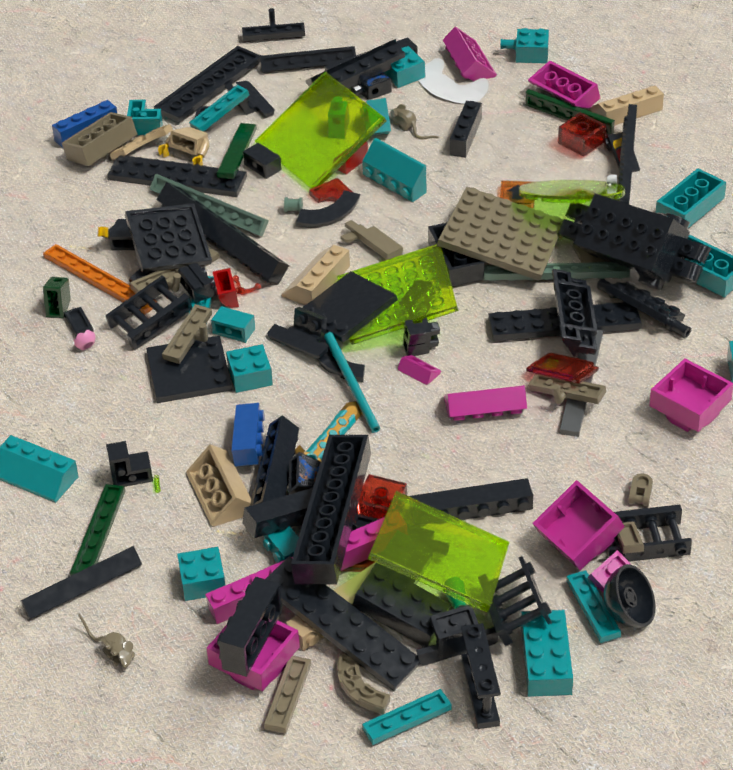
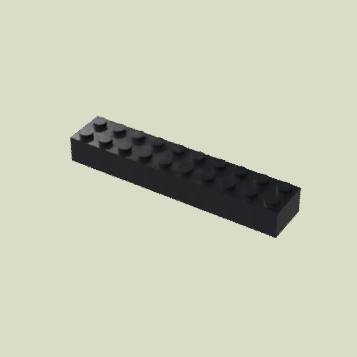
M368 434L328 436L291 562L295 584L330 585L338 583L371 457Z

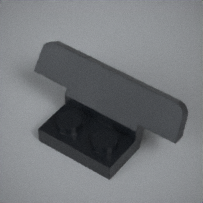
M249 81L236 82V84L247 89L249 92V96L238 104L246 115L259 110L265 117L274 115L275 109ZM229 82L225 85L227 91H230L234 86Z
M302 307L294 309V326L286 329L274 324L267 333L269 339L316 359L321 358L328 352L329 346L320 343L325 339L327 318Z
M469 604L430 616L429 620L436 636V644L416 650L417 657L421 661L420 664L428 665L467 653L461 626L479 624L472 605ZM495 627L485 629L488 645L496 644L498 642V634Z

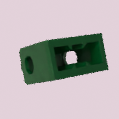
M50 277L43 286L46 317L64 319V312L67 311L71 300L69 279L65 277Z

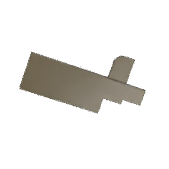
M353 220L345 223V227L351 232L341 236L340 239L344 242L349 243L359 239L386 260L403 255V247L375 226L367 229L361 224L358 225Z

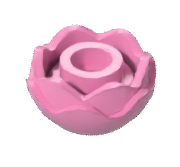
M86 330L85 333L77 334L76 339H73L74 346L81 350L90 348L95 343V333Z

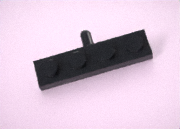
M273 8L268 10L270 25L242 27L243 41L249 42L305 36L304 22L276 25L275 9Z

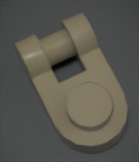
M640 473L633 477L628 504L640 503L642 506L649 507L653 485L651 476Z

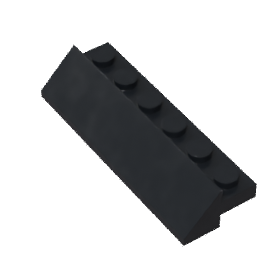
M393 39L305 80V82L320 97L331 91L336 95L392 69L391 64L404 58L405 52L396 43V39Z
M553 269L552 276L561 340L574 358L577 352L595 355L597 352L596 335L598 331L591 288L587 285L586 280L571 278L570 271Z

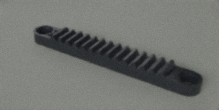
M636 104L628 105L627 116H624L617 195L620 196V202L629 204L637 116Z

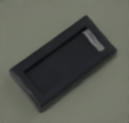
M82 307L64 312V316L75 337L79 333H85L86 330L94 332Z

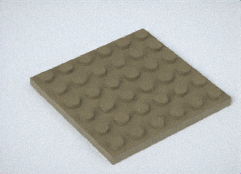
M466 186L438 239L437 246L540 281L560 235L557 233L563 219Z

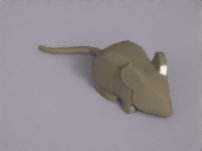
M400 104L397 108L390 111L389 116L393 120L392 124L399 125V128L404 131H408L409 127L412 126L416 138H439L434 135L423 137L417 135L416 116L412 111L405 110L406 106L404 104Z
M78 614L90 638L96 642L101 641L103 643L102 651L109 659L113 658L114 665L118 666L120 664L121 667L127 668L135 657V652L132 651L133 643L126 641L125 637L117 632H111L96 638L90 632L83 617Z

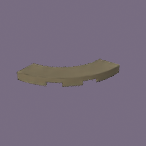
M340 653L337 663V677L343 691L361 707L384 715L390 702V694L380 692L369 684H365L361 678L360 664L347 654Z

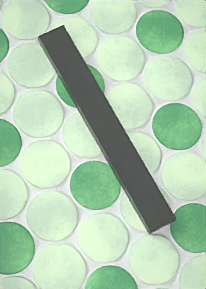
M597 330V352L595 355L578 353L572 379L592 383L603 330ZM567 398L560 434L579 437L587 402Z

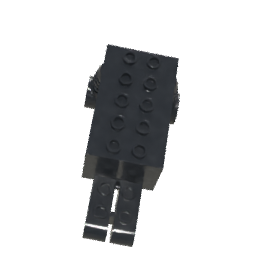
M596 193L590 206L575 201L570 202L565 216L574 220V222L563 219L557 233L566 239L574 241L576 246L594 257H600L601 259L636 270L640 276L638 279L640 283L657 290H662L665 281L670 282L672 276L697 283L703 267L690 261L705 264L711 248L688 239L690 231L687 230L690 224L689 221L670 213H654Z

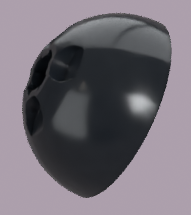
M626 564L616 569L609 576L604 587V602L609 614L617 622L628 627L641 628L648 626L654 619L656 604L654 593L647 577L639 568L631 564Z

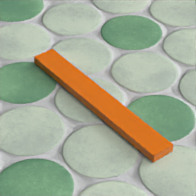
M57 244L43 253L44 258L121 302L135 295L127 283ZM146 304L139 310L146 315L152 308Z

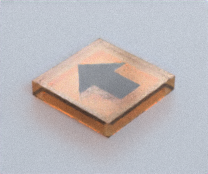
M501 180L500 198L525 205L528 208H534L536 182Z

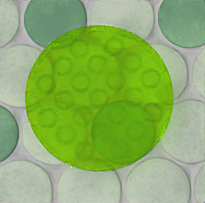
M549 180L527 183L519 187V195L521 197L525 195V199L533 201L541 198L542 202L586 203L593 199L595 193L608 198L613 197L615 200L625 195V187L623 185H607L605 181Z

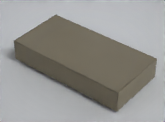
M635 522L623 523L625 527L616 535L623 554L644 551V544Z

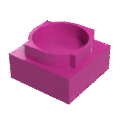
M684 358L651 389L649 406L665 414L672 424L686 432H689L691 429L699 432L703 427L709 425L732 400L733 383Z
M578 480L532 523L539 534L580 571L593 558L606 550L615 541L614 537L625 527L619 516Z
M277 621L247 677L222 670V663L219 659L220 648L217 644L220 633L206 649L210 666L230 675L233 680L251 690L256 688L263 692L269 683L279 676L289 659L299 649V632L297 629ZM227 625L222 629L221 632L224 633Z

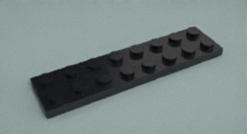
M236 46L153 107L154 109H161L162 116L179 123L224 90L225 85L229 82L232 84L258 65L261 55Z
M120 155L114 161L107 177L108 180L151 186L155 174H158L202 193L238 197L247 178V171L238 170L234 179L218 178L217 171L219 168Z
M626 302L593 305L597 330L612 332L636 330L642 327L637 308ZM557 307L488 313L493 341L561 336Z
M289 556L266 578V580L280 583L281 603L391 690L395 691L420 665L421 661H419L417 655L326 584H295L291 567L292 558Z

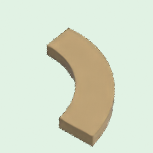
M171 124L154 129L144 136L141 135L131 140L124 147L123 145L110 153L111 159H116L120 155L126 156L134 149L167 135L173 130Z

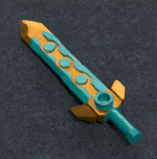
M357 402L346 403L309 449L305 452L302 446L299 445L295 449V455L301 452L321 462L328 436L345 435L362 415Z

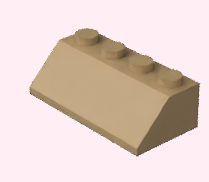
M656 85L598 103L589 108V111L615 120L614 125H618L624 122V116H627L629 104L637 105L636 118L663 110L664 93Z
M332 245L320 252L282 293V297L303 305L311 302L336 283L350 267L349 250Z
M209 444L188 468L186 473L211 526L215 527L242 518L244 507L250 506L251 498L228 451Z

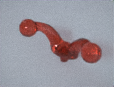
M237 275L233 276V281L237 285V288H235L237 294L245 295L261 289L260 283H256L252 288L245 289L241 287L239 277Z

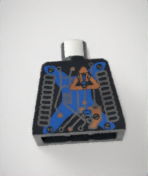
M381 73L355 85V87L351 88V92L355 97L362 95L368 100L392 92L391 78Z
M298 452L289 460L288 494L313 488L321 462L301 452Z

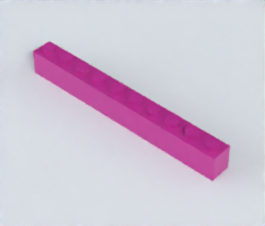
M397 512L351 531L341 570L383 553L396 532L407 537L406 526ZM285 560L205 594L209 611L215 622L219 624L233 616L238 601L242 600L245 596L248 584H251L255 577L266 579Z

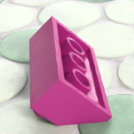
M456 26L443 39L446 45L445 49L450 52V57L456 62L455 66L461 71L462 77L465 79L469 78L474 82L480 78L489 79L497 76L475 39Z
M552 61L547 62L528 79L529 83L577 107L590 108L600 99L596 83Z
M525 385L443 395L448 417H453V421L464 420L465 415H472L474 419L483 418L484 413H491L492 416H501L503 411L519 414L523 413L522 409H527Z

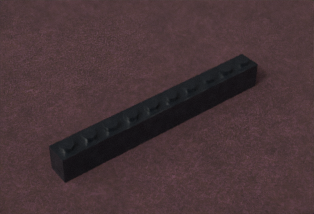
M168 182L165 183L156 199L162 204L161 207L194 203L203 233L206 235L205 239L212 243L216 242V247L223 251L227 250V254L232 258L240 259L238 262L245 267H251L250 271L254 274H261V279L270 284L271 282L280 283L290 265L179 187Z

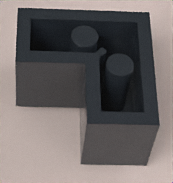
M126 441L106 444L113 485L127 487L153 482L148 451L128 454Z

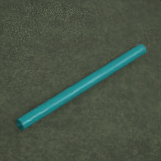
M326 333L324 338L371 432H378L380 426L333 333Z

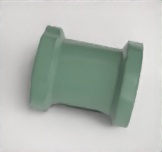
M303 197L299 199L284 198V212L299 211L300 213V210L303 209Z

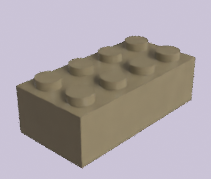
M110 112L62 142V146L68 161L91 166L95 164V161L106 157L108 153L119 148L120 145L131 141L137 135L132 117Z

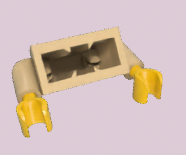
M191 127L171 130L165 144L158 147L159 155L163 153L164 157H168V148L172 147L192 155H198L193 158L192 162L194 165L199 164L202 166V158H205L210 144L208 133Z

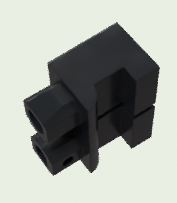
M424 318L422 323L413 324L412 320L405 321L402 344L407 356L428 354L430 347L438 346L439 340L437 335L440 334L438 322L428 323L427 318Z

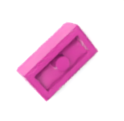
M413 355L401 357L398 366L399 371L425 385L431 383L441 374L440 369Z

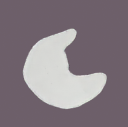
M435 58L425 65L426 77L418 80L433 95L461 104H465L466 101H480L485 96L489 87L488 80L485 78H480L466 85L456 84L452 79L442 74L444 61L440 58Z

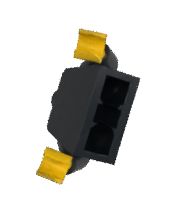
M126 219L116 220L115 224L110 228L98 227L97 236L109 239L111 250H135Z

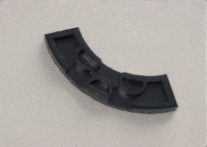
M343 190L339 199L325 208L315 210L301 209L296 226L319 227V225L334 224L353 211L358 204L360 194Z
M325 339L322 342H320L328 346ZM328 347V352L317 360L329 373L333 372L340 375V378L345 379ZM347 361L357 382H364L365 364Z

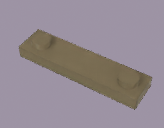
M292 656L287 662L264 723L265 730L287 733L311 667V659Z

